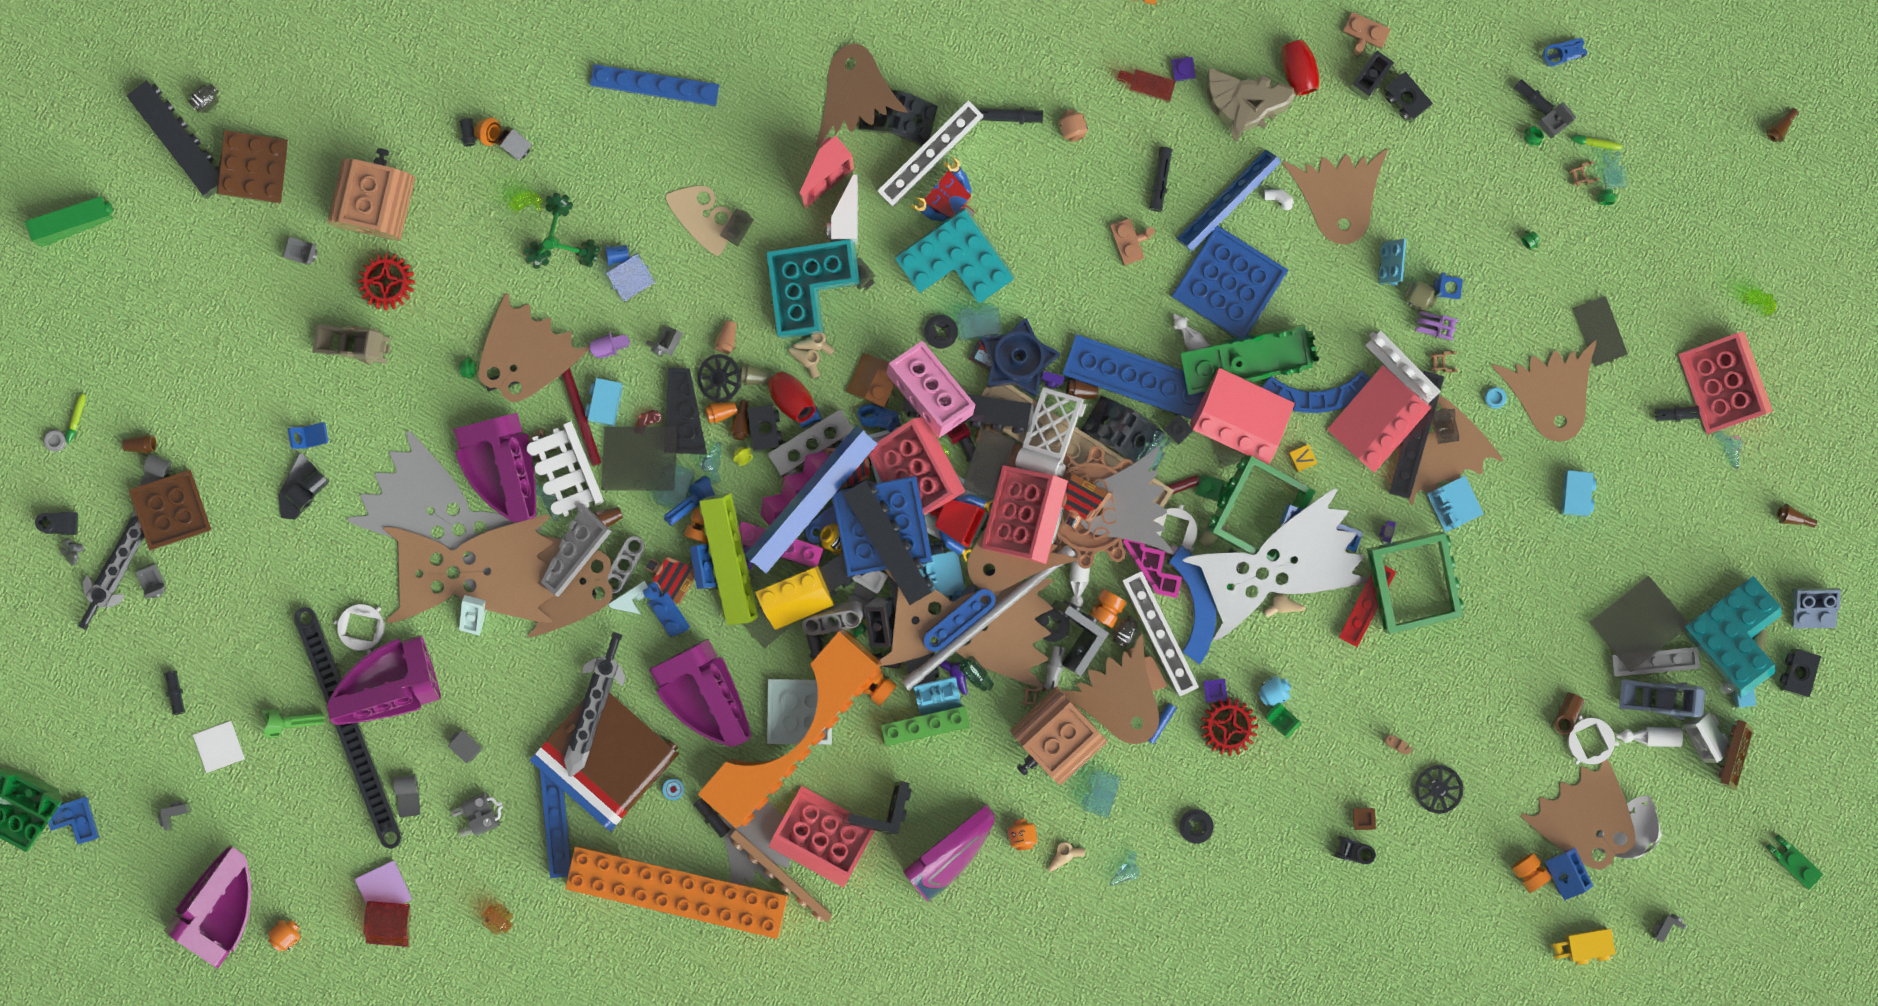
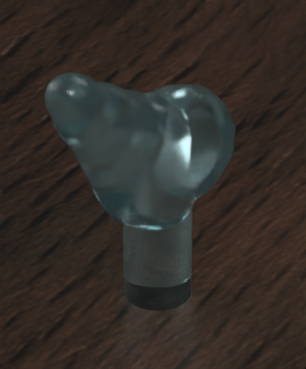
M1719 430L1715 437L1724 444V449L1732 466L1738 469L1739 453L1743 445L1742 439L1737 435L1728 437Z
M720 442L715 444L711 453L703 458L701 462L702 470L710 473L713 483L721 481L718 473L721 455Z
M536 485V494L542 497V502L554 521H557L558 515L553 514L551 511V505L558 501L556 495H546L543 492V488Z
M1129 851L1127 863L1123 864L1109 882L1111 886L1127 880H1136L1139 877L1140 870L1135 865L1137 853Z

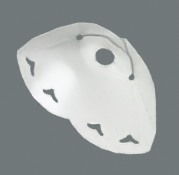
M1641 796L1627 803L1629 812L1633 810V807H1635L1636 812L1630 814L1635 831V845L1624 854H1615L1616 857L1624 859L1640 858L1658 844L1662 833L1655 805L1650 796ZM1646 801H1648L1647 806L1641 804L1642 802L1645 803ZM1602 830L1599 832V838H1603L1604 833ZM1617 832L1613 840L1617 845L1622 846L1627 842V836L1623 832ZM1598 848L1600 851L1605 853V851L1602 848Z

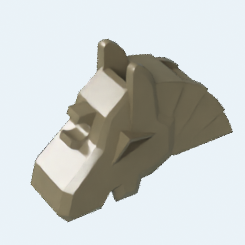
M1209 68L1206 79L1207 96L1211 109L1219 116L1221 121L1231 127V135L1236 142L1243 131L1256 128L1257 126L1265 129L1267 127V123L1264 122L1265 118H1269L1272 121L1275 115L1285 112L1294 100V88L1280 82L1272 87L1270 86L1271 79L1262 75L1257 81L1252 79L1240 81L1212 68Z
M317 324L312 353L353 358L370 366L372 362L387 364V359L383 358V353L390 354L391 345H387L385 342L390 343L391 338L382 336L383 334L377 328H358L354 326L341 328ZM332 333L341 335L338 351L330 350ZM349 337H355L353 352H347Z

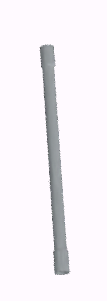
M1068 545L1057 553L1071 557L1076 555ZM1064 564L1030 576L901 682L910 691L913 686L920 683L932 670Z

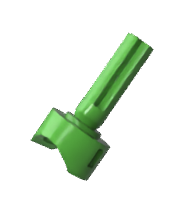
M279 708L262 710L263 720L267 723L264 728L265 738L281 737L283 728L324 724L323 712L282 717L279 714Z

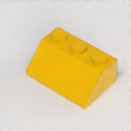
M818 566L755 592L763 612L775 630L834 606Z

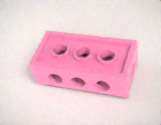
M923 341L888 364L886 372L888 377L938 438L973 415L975 403Z

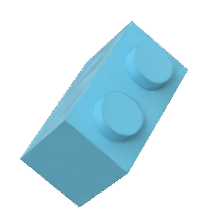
M596 378L595 383H591L589 395H592L591 404H587L585 412L589 422L615 427L623 388L622 383Z
M1570 470L1564 472L1561 504L1562 515L1590 516V512L1594 510V500L1591 499L1592 491L1596 489V478H1593L1594 473Z

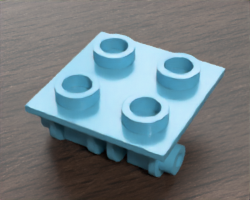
M1405 238L1383 242L1380 250L1381 267L1378 272L1380 285L1389 283V285L1397 286L1398 282L1403 281Z
M1466 476L1427 493L1445 532L1483 515Z
M951 551L946 554L932 555L933 561L922 563L924 566L921 568L925 576L929 575L935 584L932 588L944 596L953 595L957 589L965 590L959 557L955 552Z
M956 677L913 686L920 716L962 707Z

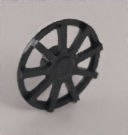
M724 354L711 355L703 361L699 368L698 384L702 393L708 399L715 402L728 401L741 388L742 371L732 357ZM714 358L716 361V370L708 363V361ZM720 358L727 360L723 369H721ZM731 363L735 370L727 373L726 371ZM704 366L711 371L710 376L701 375ZM737 375V382L729 380L730 376ZM701 379H709L711 384L704 389ZM727 383L735 387L732 393H730L726 385ZM716 386L715 397H712L707 392ZM721 387H723L726 393L724 398H719Z
M1435 765L1425 769L1419 775L1415 784V795L1424 809L1432 813L1442 814L1453 810L1461 802L1464 787L1457 772L1447 766ZM1438 769L1437 781L1433 779L1429 771ZM1442 769L1451 773L1445 781H1442ZM1425 774L1432 782L1431 785L1420 783ZM1455 777L1459 785L1448 786V782ZM1419 787L1430 789V792L1420 797ZM1459 789L1458 798L1456 799L1450 795L1448 791ZM1433 796L1432 803L1428 807L1422 800ZM1444 797L1450 798L1455 803L1447 808ZM1437 799L1441 800L1443 810L1433 809Z

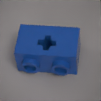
M1575 847L1556 854L1545 861L1547 870L1553 877L1557 891L1562 895L1564 901L1585 893L1594 886Z

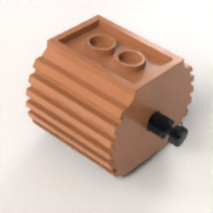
M383 148L377 149L376 153L379 154V158H375L374 163L356 159H342L327 222L335 227L390 240H401L416 177L405 171L387 167V160L384 159V156H389V151Z
M1058 686L1010 729L1011 734L1029 753L1024 759L1025 764L1017 765L1020 773L1027 775L1029 767L1033 769L1039 764L1059 785L1068 780L1108 742L1096 726Z

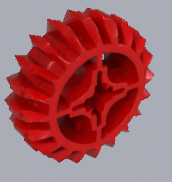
M388 253L384 254V259H382L380 254H377L376 262L370 257L368 260L371 265L368 266L365 263L362 265L366 272L359 271L358 274L363 276L364 279H358L357 283L364 284V286L359 287L358 290L359 292H365L362 295L364 300L370 298L368 300L370 306L376 302V309L379 310L383 304V309L388 311L389 304H391L392 309L395 310L397 309L396 302L401 306L404 305V302L401 300L403 297L410 300L406 293L407 291L414 292V289L409 287V285L416 284V281L409 278L415 274L413 271L407 272L411 266L409 264L404 265L405 259L401 258L397 262L398 256L396 254H393L391 260ZM390 265L397 267L401 271L403 279L392 277ZM383 266L381 274L378 277L371 278L374 271ZM385 277L393 281L386 287L381 283ZM370 285L381 287L383 298L375 296L371 291ZM402 285L400 291L395 296L389 298L392 289Z
M1227 698L1226 705L1220 699L1218 700V708L1214 703L1210 704L1213 712L1208 709L1204 711L1209 717H1201L1202 721L1207 722V725L1200 726V729H1207V733L1201 734V737L1209 736L1210 739L1205 744L1210 745L1213 742L1212 751L1220 747V755H1223L1225 749H1227L1228 756L1232 755V749L1239 755V747L1241 746L1244 751L1248 750L1245 743L1247 742L1250 745L1254 743L1249 737H1257V733L1251 732L1252 729L1258 728V725L1251 724V721L1257 720V717L1253 716L1250 718L1249 714L1253 710L1248 709L1245 711L1246 703L1239 707V699H1235L1233 705H1231V698ZM1231 709L1225 721L1214 719L1220 711ZM1237 711L1244 717L1246 729L1237 725ZM1228 721H1231L1232 726H1234V728L1239 729V731L1230 730V733H1227V729L1224 726L1219 725V723L1228 724ZM1212 725L1222 730L1221 742L1214 737ZM1233 733L1244 735L1238 743L1227 745Z

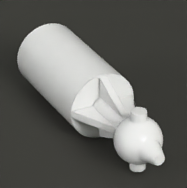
M1176 314L1173 315V328L1175 330H1182L1185 345L1189 350L1210 346L1201 333L1187 326V317L1183 318Z
M1073 548V551H1074V553L1076 554V555L1073 556V557L1077 559V558H1078V554H1077L1076 550ZM1077 561L1071 562L1069 581L1074 596L1071 598L1070 603L1081 607L1083 604L1081 594L1089 582L1090 567L1087 569L1081 568Z
M1646 727V729L1632 733L1629 729L1624 730L1622 733L1616 734V738L1621 739L1624 743L1636 740L1644 743L1646 746L1681 747L1683 732L1682 728Z

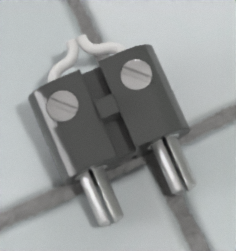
M487 792L462 801L461 807L451 811L453 817L465 813V816L469 818V827L460 830V836L464 837L471 833L478 836L499 827L500 810L503 808L501 802L498 803L493 797H490ZM493 803L499 806L497 812L493 810Z

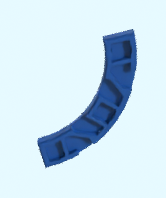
M1360 371L1350 381L1337 388L1327 391L1307 392L1291 388L1271 376L1261 387L1294 402L1292 411L1325 413L1347 407L1371 378L1363 371Z
M1180 545L1168 563L1178 571L1189 587L1194 612V624L1182 653L1200 665L1210 648L1214 636L1216 605L1202 568L1183 561V559L1193 555Z

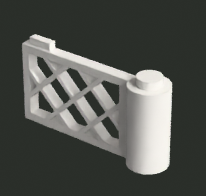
M1043 387L1033 415L1031 431L1027 432L1023 447L1018 452L1015 462L1016 468L1051 474L1057 477L1064 475L1066 466L1063 464V460L1078 416L1082 417L1086 408L1082 398ZM1047 394L1055 396L1058 403L1047 408L1044 403ZM1069 401L1076 402L1075 410L1067 414L1063 404ZM1060 407L1064 416L1053 421L1049 412ZM1047 414L1051 423L1040 428L1037 423L1038 419ZM1067 420L1069 424L1068 430L1060 434L1056 424ZM1053 427L1057 436L1046 441L1042 432ZM1040 433L1044 443L1037 447L1031 446L1032 437ZM1060 440L1062 444L1060 453L1052 452L1049 444Z

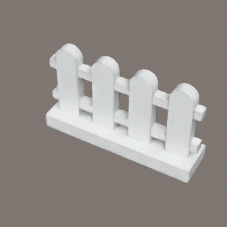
M1382 331L1378 334L1372 332L1369 335L1371 340L1365 346L1393 374L1427 403H1430L1441 392Z
M572 421L563 424L564 430L560 432L556 428L553 429L554 434L542 439H538V436L533 437L534 442L527 446L529 455L535 456L539 454L541 462L535 466V472L541 476L547 474L549 482H546L543 486V492L546 495L555 494L558 500L551 505L552 513L555 515L563 513L564 517L569 516L568 511L578 508L580 503L589 508L590 502H594L596 506L604 501ZM570 443L572 450L567 451L565 444ZM559 446L562 454L547 459L544 452ZM576 462L578 463L580 468L577 471H575L573 466V463ZM567 466L570 473L555 479L552 472ZM585 482L588 487V489L584 491L581 486V483ZM576 486L578 493L564 499L562 498L560 491Z

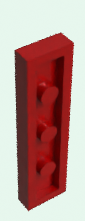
M1384 565L1389 587L1397 571ZM1372 573L1338 637L1358 648L1378 609Z

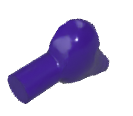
M946 660L943 661L939 667L948 671L950 677H956L959 690L966 696L968 693L966 665L963 662H957L953 665Z

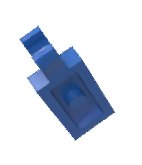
M655 581L648 584V588L643 590V594L646 598L651 599L648 604L669 636L673 637L687 631L690 626L668 592L662 594Z

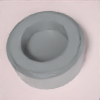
M51 430L44 437L45 447L53 452L63 450L67 444L65 434L58 430Z

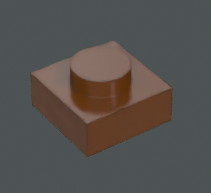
M1353 808V830H1376L1375 808Z

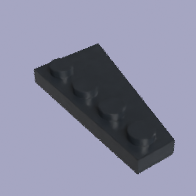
M668 367L664 453L707 455L690 368Z

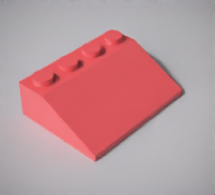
M837 136L833 138L828 137L820 144L821 148L818 150L800 191V198L804 209L854 170L853 156Z
M1745 332L1735 333L1679 354L1696 405L1699 406V413L1707 434L1773 412Z
M1382 365L1327 430L1375 473L1432 406Z
M1218 367L1190 421V425L1194 431L1246 455L1253 456L1269 465L1280 444L1295 403Z
M922 417L911 419L878 441L875 448L868 455L882 482L912 476L917 477L924 515L965 492L935 433Z
M1002 466L981 548L1046 564L1068 481L1051 474Z
M801 786L768 847L844 888L875 830L842 823L844 814L851 812Z

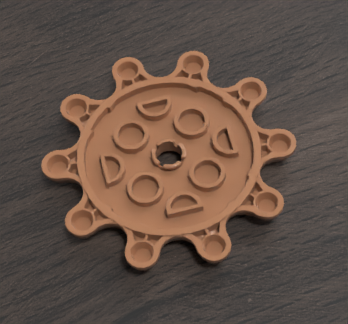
M1093 446L1089 450L1087 461L1082 464L1076 463L1072 456L1066 453L1063 464L1066 466L1065 472L1060 478L1068 481L1066 491L1072 474H1076L1093 484L1102 481L1107 491L1108 485L1103 479L1117 474L1134 463L1129 459H1124L1117 466L1110 467L1105 463V451L1103 448ZM1108 507L1104 510L1102 508L1100 512L1096 515L1099 516L1102 514V520L1106 524H1114L1116 522V519L1113 522H1107L1104 519L1105 511L1108 509H1112L1115 511V508ZM1064 508L1054 541L1057 547L1051 553H1058L1068 545L1076 550L1078 565L1084 569L1093 565L1094 556L1099 551L1107 552L1110 558L1116 562L1124 559L1125 550L1122 547V538L1108 537L1107 535H1110L1105 527H1098L1094 533L1090 532V523L1083 518L1081 520L1088 523V530L1081 522H1079L1076 529L1067 525L1065 521L1070 511ZM1099 529H1104L1107 532L1104 535L1095 534Z

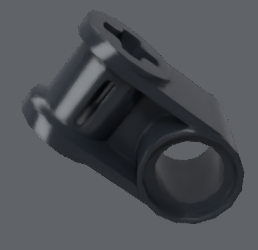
M42 513L37 516L35 526L45 534L78 535V513ZM47 520L51 521V525H47V528L42 525Z
M1338 835V846L1336 853H1333L1332 856L1361 864H1370L1375 860L1376 853L1371 846ZM1365 848L1371 852V857L1367 861H1363L1360 858V851Z

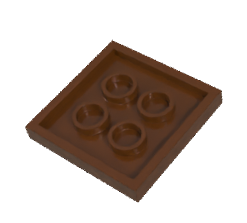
M224 130L216 194L280 204L288 140Z
M191 469L129 490L149 551L212 531Z
M1741 720L1737 721V725L1733 724L1730 737H1733L1731 745L1726 747L1724 757L1727 758L1726 764L1721 766L1718 776L1721 779L1720 783L1728 789L1736 791L1754 730L1747 722Z

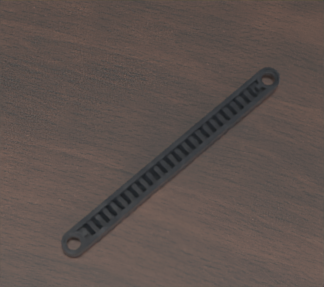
M303 607L295 613V623L325 701L328 704L342 678L316 612L311 608ZM304 612H309L312 616L308 624H303L300 621V616ZM335 724L382 846L389 849L398 847L402 842V833L360 724ZM390 831L397 835V840L394 844H389L385 840L386 834Z

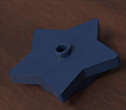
M1024 318L1006 335L982 336L980 340L992 362L987 382L988 388L1015 385L1033 397H1037L1041 372L1060 356V352L1041 343L1035 337L1027 318ZM1015 357H1019L1021 361H1017Z

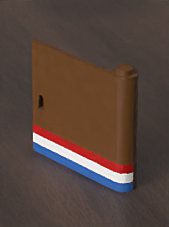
M609 692L584 768L572 777H569L564 762L572 734L575 731L574 728L577 725L584 704V699L530 761L611 832L679 755L677 752L679 747L670 739L666 742Z

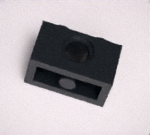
M1377 50L1353 82L1350 90L1367 101L1394 62Z
M1406 71L1384 89L1386 100L1391 105L1395 104L1399 109L1398 113L1402 119L1408 120L1410 123L1433 104ZM1401 95H1410L1412 98V102H1403L1401 99Z
M773 405L747 408L753 451L761 452L778 448L779 444L783 443L781 430L777 431L776 422H780L778 409L774 410ZM763 423H769L772 426L771 431L767 434L760 432V426Z
M874 597L864 606L870 647H890L893 644L895 625L893 598Z
M1792 649L1791 652H1788L1785 659L1787 668L1785 673L1781 674L1779 685H1781L1780 691L1804 698L1810 697L1821 656L1799 649ZM1796 667H1800L1803 670V676L1800 679L1794 674Z

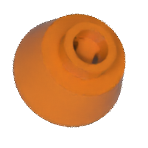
M489 117L477 122L474 133L481 143L486 146H492L502 133V128L496 118Z

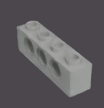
M839 409L768 453L782 477L793 475L798 472L797 468L804 464L806 455L822 451L826 452L825 448L834 447L833 445L840 441L842 442L853 428L842 410ZM829 428L837 431V435L833 439H827L824 435L825 431ZM811 439L819 443L818 448L813 451L806 447L807 442ZM791 451H798L800 453L798 461L792 462L788 459Z

